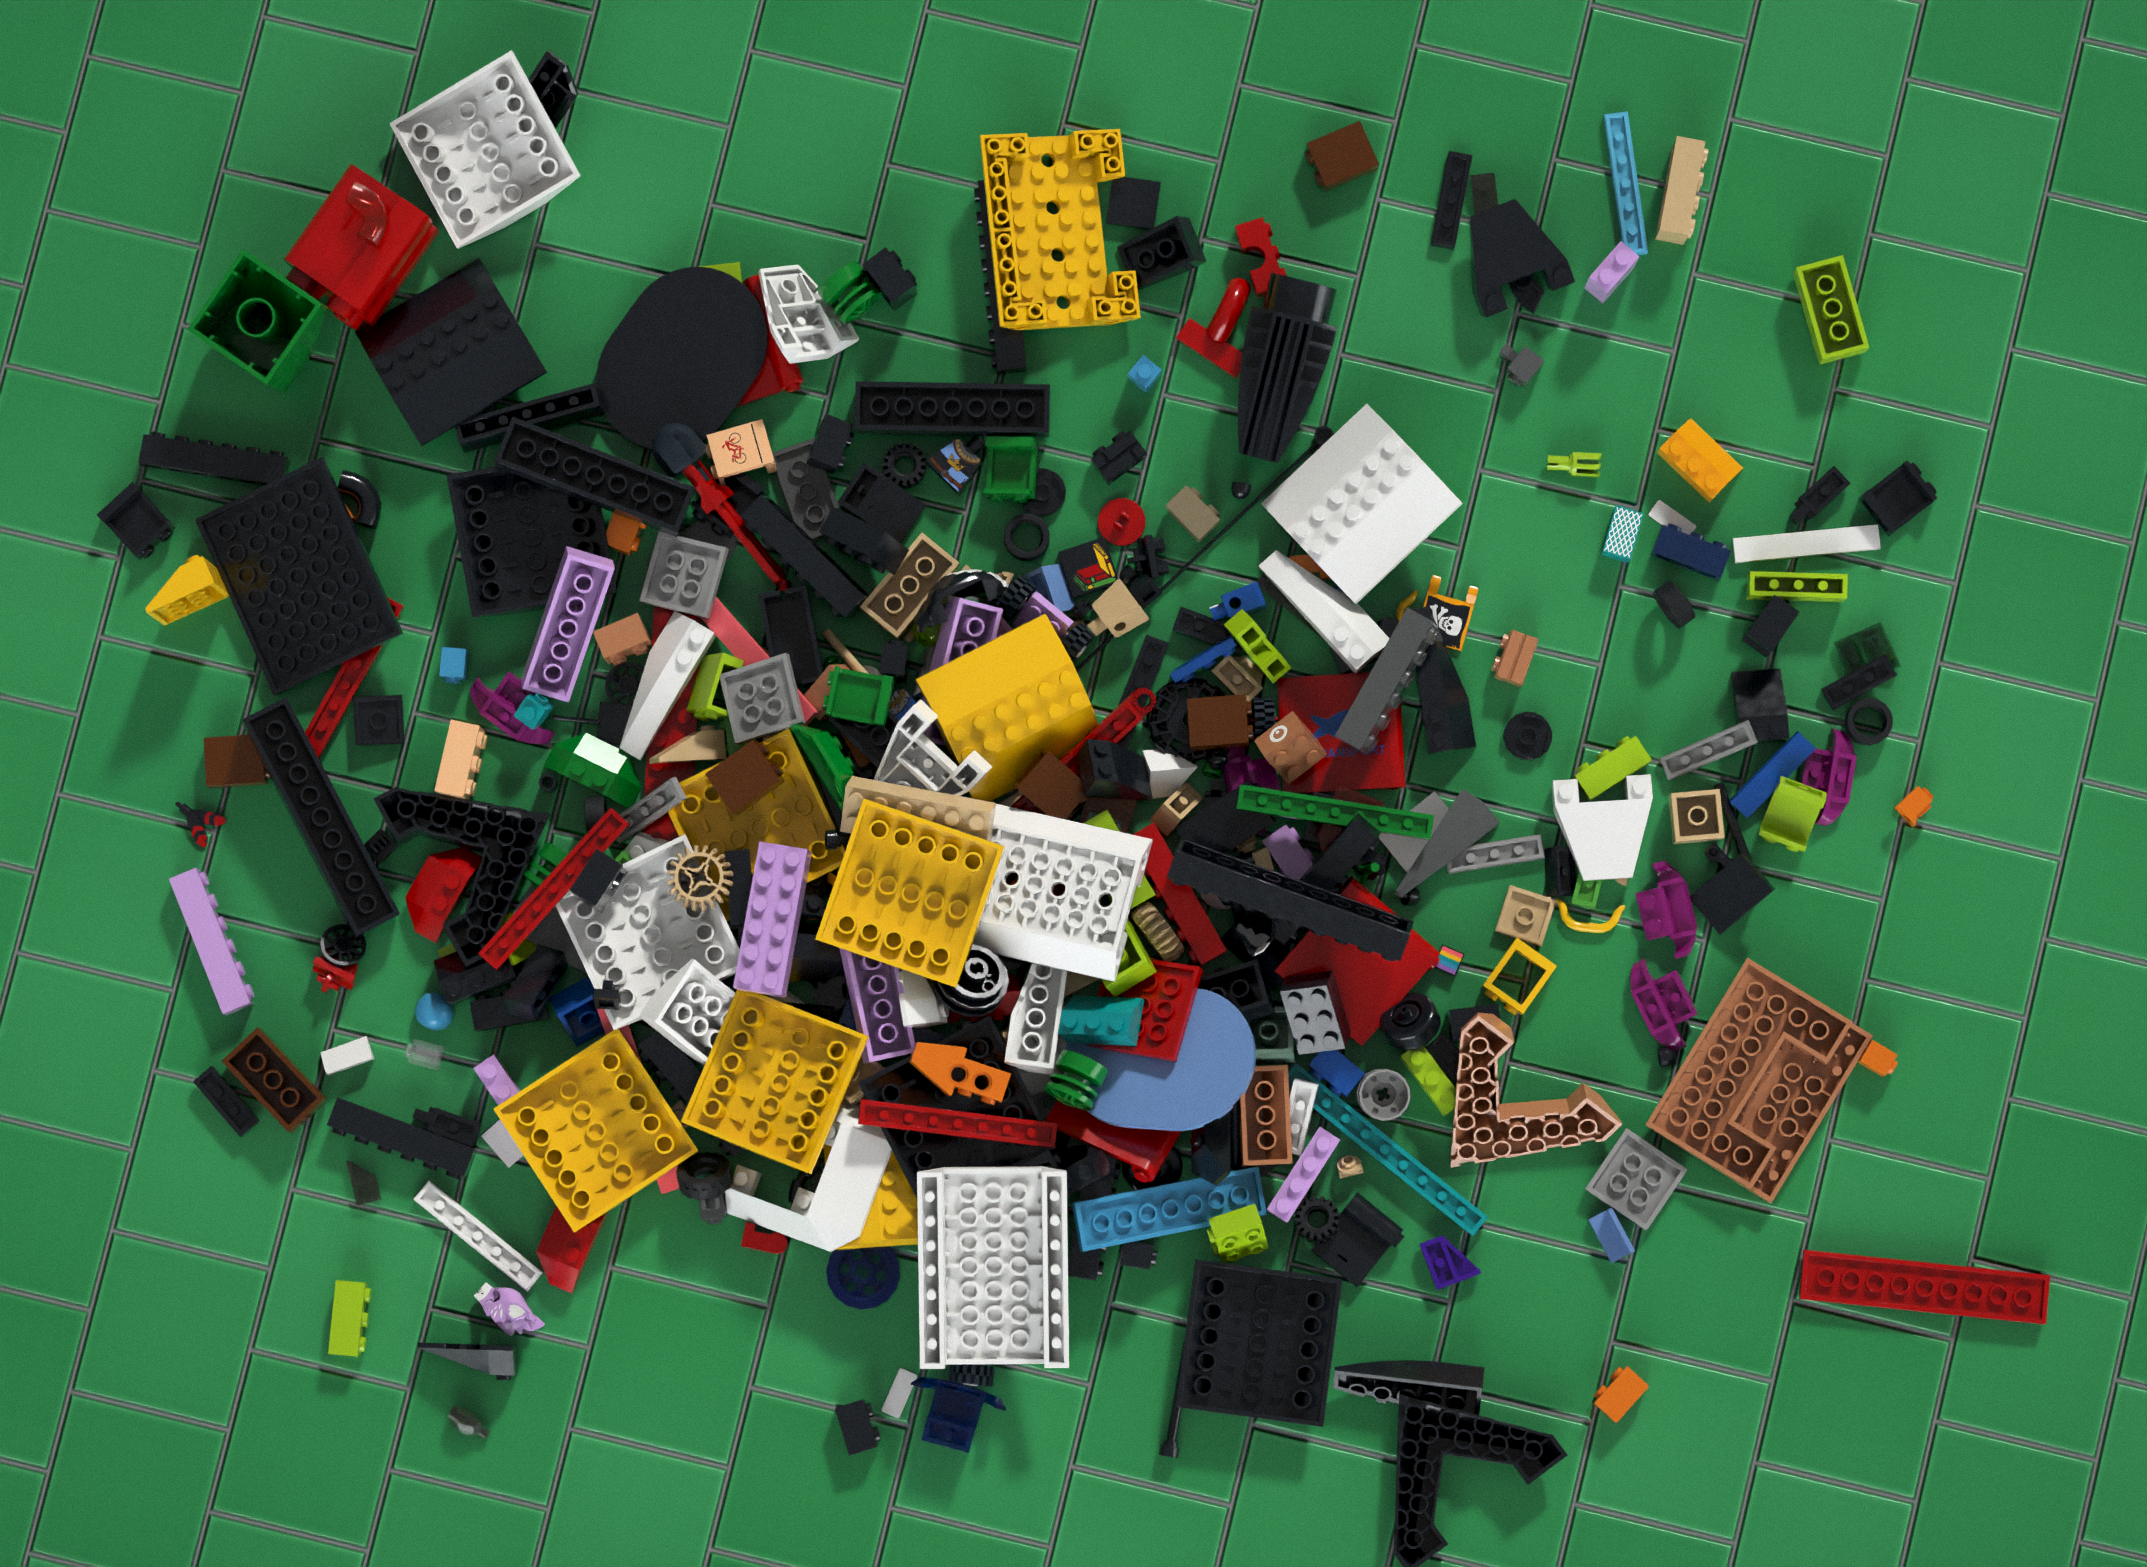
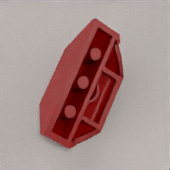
M464 847L428 856L405 896L415 932L436 944L438 943L444 932L443 924L451 920L477 874L482 860L481 856Z
M555 1207L536 1250L549 1284L573 1293L608 1212L574 1233L558 1207Z

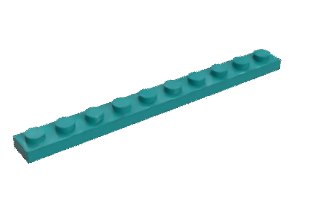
M1295 1063L1288 1072L1289 1090L1292 1089L1295 1078L1319 1084L1313 1107L1315 1111L1467 1233L1474 1236L1488 1216Z

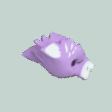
M485 1282L481 1289L473 1295L482 1305L488 1317L491 1316L494 1322L509 1336H513L515 1331L521 1335L524 1329L529 1332L545 1325L539 1317L532 1313L522 1295L515 1289L505 1287L494 1288Z

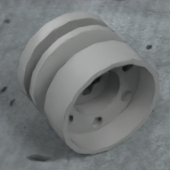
M1385 1068L1373 1069L1367 1072L1358 1082L1356 1098L1361 1110L1368 1116L1381 1121L1393 1120L1401 1116L1408 1108L1411 1098L1410 1087L1405 1078L1398 1072ZM1385 1087V1093L1388 1094V1097L1386 1099L1382 1098L1379 1101V1095L1376 1094V1091L1378 1089L1383 1090Z

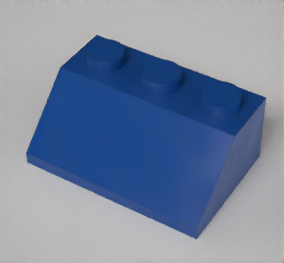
M589 976L549 997L558 1018L576 1047L605 1032L598 1011L595 1009L593 999L594 987Z

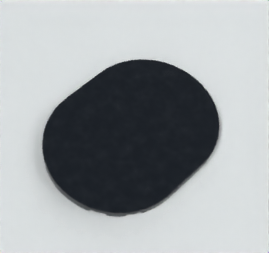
M706 267L678 269L665 274L651 283L638 297L610 336L598 362L597 392L602 409L616 430L635 444L651 450L652 439L660 427L668 423H679L688 426L698 435L702 442L707 440L708 434L717 432L729 419L754 384L767 357L768 325L760 303L754 294L733 276L723 271Z

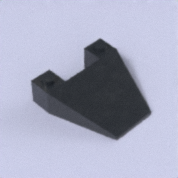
M1516 199L1470 216L1472 293L1481 316L1486 318L1508 309L1500 286L1539 270L1543 274L1547 288L1552 291L1575 282L1566 257Z

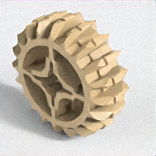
M694 845V853L685 848L684 851L687 856L683 858L678 853L676 857L680 862L671 861L670 865L676 868V870L667 871L669 876L674 877L667 880V884L670 886L675 885L669 892L671 895L679 893L675 897L677 903L684 899L682 906L687 908L692 903L693 911H696L698 904H701V909L704 912L707 910V903L714 909L716 908L714 900L717 899L720 903L724 902L720 896L722 893L729 896L730 892L724 887L733 886L732 881L726 880L727 877L733 876V872L725 871L731 864L729 862L722 863L725 860L724 854L716 858L717 849L714 848L708 854L709 847L707 845H704L702 852H700L698 845ZM695 860H706L698 868L686 867ZM713 863L719 869V883L714 882L709 877L710 867ZM705 872L703 876L708 882L699 881L697 884V880L693 875L701 876ZM682 873L691 879L688 893H685L681 887ZM703 888L714 890L707 896L694 897Z
M1146 901L1138 905L1131 912L1132 920L1163 961H1175L1184 953V946L1151 902Z

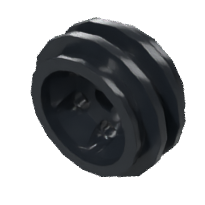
M973 944L957 987L933 980L935 993L941 1003L952 1012L966 1017H981L993 1012L1001 1004L1008 988L1009 978L1007 968L1000 957L988 948ZM984 985H989L990 990H986Z

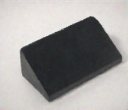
M1569 847L1545 848L1547 897L1573 896L1576 886L1575 860Z

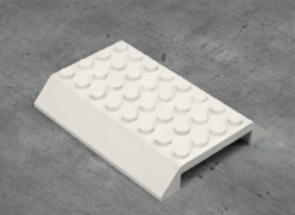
M1043 1166L941 1167L918 1171L920 1369H945L946 1365L1044 1364V1368H1069L1067 1171Z

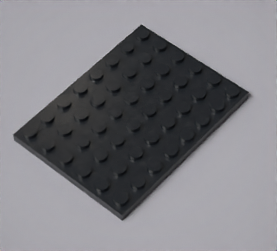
M320 457L195 520L274 696L290 690L403 634L324 457Z

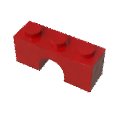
M1263 217L1235 226V233L1242 253L1257 251L1262 254L1265 260L1260 268L1250 271V279L1257 298L1265 296L1271 273L1287 276L1285 269H1280L1277 262L1280 259L1278 248L1276 245L1272 246L1269 238L1273 236L1269 222L1265 223Z

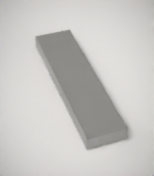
M1746 720L1659 759L1669 781L1758 743L1749 720Z
M676 777L670 778L620 814L629 823V826L617 838L619 844L625 843L687 799Z
M1541 834L1470 845L1464 852L1446 864L1448 874L1544 859Z

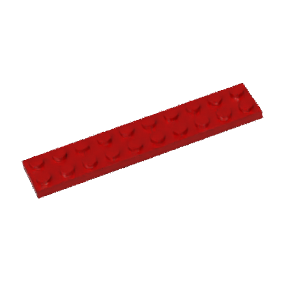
M654 607L652 647L674 613L673 610ZM678 612L702 625L700 617ZM700 664L647 749L645 796L670 778L676 777L680 783L695 775L696 762L650 764L649 759L690 733L697 732L698 719L693 717V713L686 710ZM668 812L643 829V833L651 835V837L667 840L668 842L679 837Z
M1803 1250L1799 1299L2046 1325L2050 1275Z

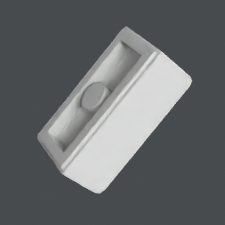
M367 1036L320 1052L324 1069L328 1076L375 1059Z

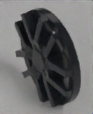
M625 662L616 665L610 670L606 677L605 689L613 703L624 704L619 701L626 696L628 701L626 705H633L630 695L635 694L636 696L638 682L641 680V678H637L639 670L643 673V667L635 663ZM626 667L625 675H622L617 670ZM630 667L636 668L633 676L628 675ZM614 673L621 677L619 682L611 679ZM610 682L617 685V687L611 691L609 687ZM620 690L622 694L617 699H614L612 695Z
M338 924L328 928L323 933L320 941V951L324 959L340 968L342 966L352 967L363 958L366 951L364 935L359 936L361 942H355L353 936L351 938L347 936L350 930L347 924ZM345 929L343 935H341L337 930ZM332 932L336 938L333 939L328 934ZM326 940L330 944L324 946V941ZM353 948H362V951H358ZM328 950H334L330 954L326 953ZM351 955L357 956V957L352 960ZM342 956H346L348 961L342 962Z

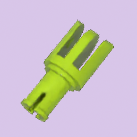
M1572 452L1569 456L1548 455L1547 470H1564L1571 473V476L1600 477V472L1595 469H1600L1601 463L1595 460L1601 459L1602 453Z

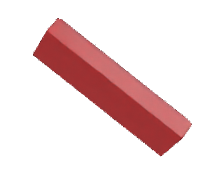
M1189 318L1176 339L1234 378H1237L1241 370L1243 353L1226 341L1218 342L1212 339L1207 334L1206 328Z

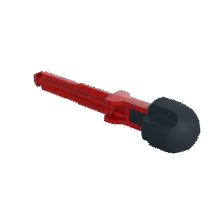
M668 423L660 427L652 439V453L656 462L667 476L675 477L682 472L700 494L701 507L706 514L715 509L771 581L780 587L779 590L785 592V589L791 588V582L786 579V574L754 533L743 524V519L728 502L727 499L734 494L732 490L726 485L718 484L699 460L706 452V446L698 435L688 426L679 423Z

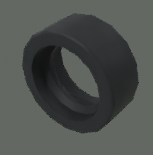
M1033 514L1015 516L1008 522L1004 530V543L1007 551L1014 558L1021 561H1032L1040 558L1049 546L1050 533L1048 527L1040 517ZM1024 523L1036 526L1041 533V542L1032 551L1018 549L1012 540L1014 530Z
M1667 581L1653 592L1657 604L1677 628H1682L1695 618L1691 605L1672 582Z
M1873 698L1859 700L1850 707L1845 716L1847 734L1853 741L1861 745L1871 746L1880 743L1889 735L1893 725L1891 710L1885 703ZM1874 708L1882 715L1883 727L1876 735L1865 736L1856 729L1854 723L1855 716L1861 709Z
M604 796L586 797L584 800L587 833L608 811Z

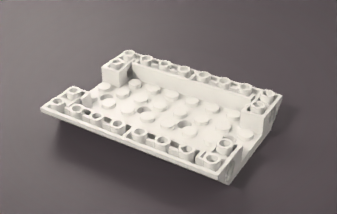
M996 804L991 842L1005 847L973 944L988 948L997 955L1115 982L1128 936L1124 930L1136 886L1141 887L1153 840ZM1010 873L1018 874V882L1014 885L1006 883V878ZM1057 884L1065 885V892L1061 896L1053 894V888ZM1106 894L1111 895L1113 899L1111 905L1102 907L1100 905L1101 897Z

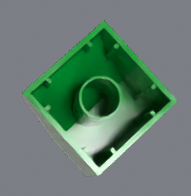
M242 249L187 330L266 385L285 393L312 355L328 307L254 255Z

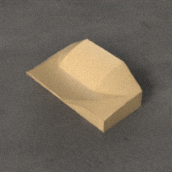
M1229 655L1211 671L1232 695L1245 694L1247 701H1251L1263 689L1261 686L1263 673L1245 655L1241 657Z

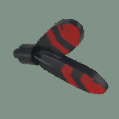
M180 802L175 803L180 808L179 812L186 816L193 838L201 847H206L208 844V837L202 823L213 826L226 823V819L218 813L192 810L185 803L183 805Z

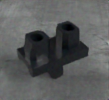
M1145 535L1144 538L1138 539V547L1133 548L1134 557L1127 559L1128 564H1135L1136 572H1142L1143 576L1147 574L1152 580L1168 574V563L1166 561L1157 562L1155 555L1165 551L1164 539L1153 538L1152 535Z

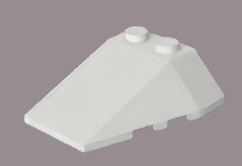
M799 265L764 268L758 271L771 334L790 364L828 359L859 340L852 324H842L839 319L841 316H836L832 305L828 306L816 290L818 285Z

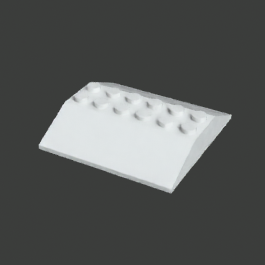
M512 50L389 123L457 249L499 231L546 204L581 176Z
M1366 404L1261 504L1342 591L1357 604L1463 503L1396 432Z
M685 834L622 864L628 873L602 913L575 897L571 891L556 905L594 989H602L603 980H610L614 982L613 987H615V990H619L621 999L620 1010L604 1009L614 1030L642 1020L639 1015L651 996L691 959L696 960L720 981L736 973L740 949L717 900L713 901L716 905L714 909L707 903L706 911H702L701 904H698V909L693 911L692 903L687 908H684L682 906L684 899L678 903L675 901V897L679 893L671 895L669 892L671 888L675 887V885L670 886L667 884V880L674 878L669 876L667 871L676 870V868L670 865L671 861L680 862L676 857L678 853L683 858L687 856L684 851L685 848L694 853ZM695 860L686 867L695 869L700 867L698 860ZM682 873L681 887L685 893H688L691 879ZM704 873L701 876L693 875L697 880V884L699 881L708 882L703 876ZM703 888L694 897H704L713 891L709 888Z

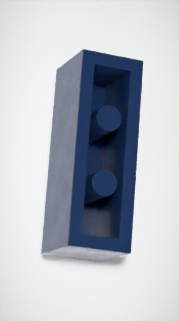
M1674 524L1662 525L1651 556L1717 581L1721 579L1731 550L1726 549L1727 545L1718 541H1713V543L1704 540V536L1691 532L1690 535L1681 532L1682 528Z

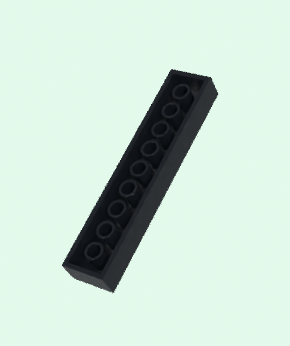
M287 697L242 719L241 723L354 939L398 917L400 912Z
M1183 838L1179 842L1167 878L1171 879V882L1176 885L1185 886L1186 884L1194 887V890L1201 894L1211 893L1217 895L1221 901L1239 903L1246 910H1259L1264 912V915L1268 918L1275 920L1278 918L1284 919L1293 927L1301 928L1303 926L1309 928L1312 933L1318 936L1328 935L1334 937V940L1338 943L1356 945L1359 950L1366 953L1373 951L1381 954V957L1388 961H1401L1414 922Z

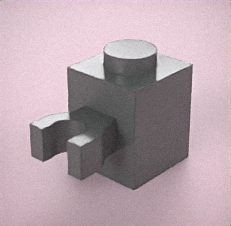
M1507 344L1499 351V355L1511 363L1506 370L1507 378L1516 386L1521 384L1525 387L1544 363L1542 358L1526 346L1519 354Z
M725 1193L715 1198L699 1200L701 1220H707L708 1225L722 1223V1218H727Z

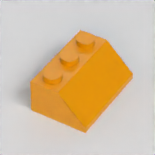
M1691 418L1657 452L1663 460L1709 503L1743 469Z

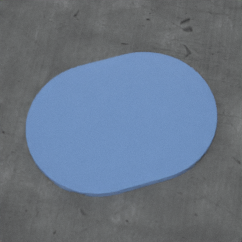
M1197 989L1177 1062L1087 1047L1085 1044L1066 1043L1065 1050L1091 1058L1108 1070L1102 1087L1090 1086L1098 1095L1096 1099H1090L1094 1104L1091 1111L1087 1112L1104 1123L1124 1128L1186 1131L1201 1128L1217 1118L1220 1119L1233 1108V1105L1241 1095H1244L1256 1063L1255 1040L1247 1020L1229 1000L1204 989Z

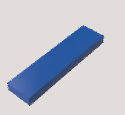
M1797 731L1729 800L1730 803L1748 818L1775 791L1780 776L1788 778L1816 749L1815 746Z

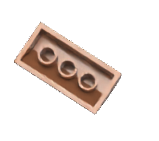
M1288 1065L1255 1066L1251 1082L1244 1095L1242 1094L1240 1097L1241 1166L1293 1163Z

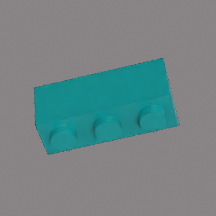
M1074 995L1062 1009L1058 1034L1067 1043L1137 1046L1144 999Z

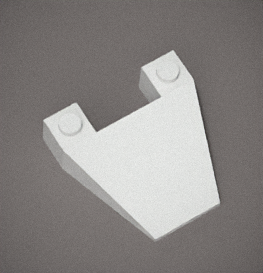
M920 700L897 723L873 780L961 796L970 791L988 773L992 766L975 750L957 766L923 734L939 716Z
M1651 774L1626 776L1624 782L1625 800L1579 803L1577 779L1553 780L1551 786L1553 812L1583 881L1633 877L1653 799Z

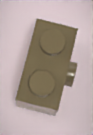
M1186 485L1165 505V509L1200 543L1220 524V519L1218 518L1220 513L1211 504L1207 507L1201 501L1203 496L1194 487L1190 489Z

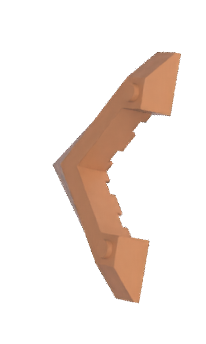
M1477 1013L1461 1028L1450 1168L1459 1167L1461 1163L1472 1161L1476 1164L1493 1161L1501 1157L1510 1158L1547 1151V1148L1557 1146L1562 1148L1581 1145V1142L1591 1140L1596 1142L1606 1141L1622 1125V1121L1602 1096L1584 1082L1566 1099L1499 1104L1498 1058L1514 1044L1512 1028L1494 1014Z

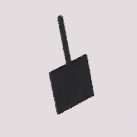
M600 702L598 720L553 715L552 718L561 721L598 725L596 738L608 744L620 745L633 705Z

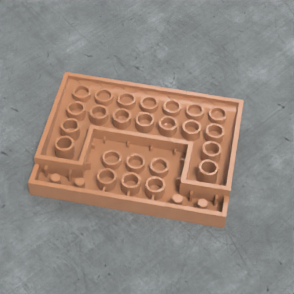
M1747 958L1645 1125L1770 1204L1873 1035Z

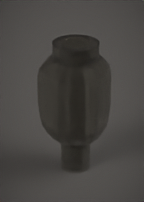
M454 1405L446 1417L450 1420L452 1427L465 1435H478L485 1440L490 1433L489 1430L482 1427L481 1419L465 1407L458 1408Z

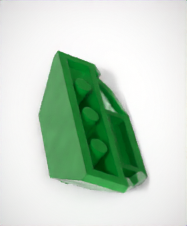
M793 724L790 726L791 732L842 814L845 787L850 778L854 776L853 770L856 769L849 757L844 758L840 750L843 747L836 736L832 738L827 731Z
M583 733L554 744L544 764V767L626 808H630L633 805L641 789L630 754L588 733Z

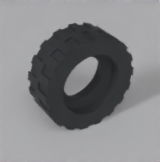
M715 1152L697 1153L678 1165L676 1170L679 1190L690 1199L706 1200L712 1197L715 1198L725 1193L733 1182L729 1160L724 1155H719ZM703 1174H713L705 1178H695Z

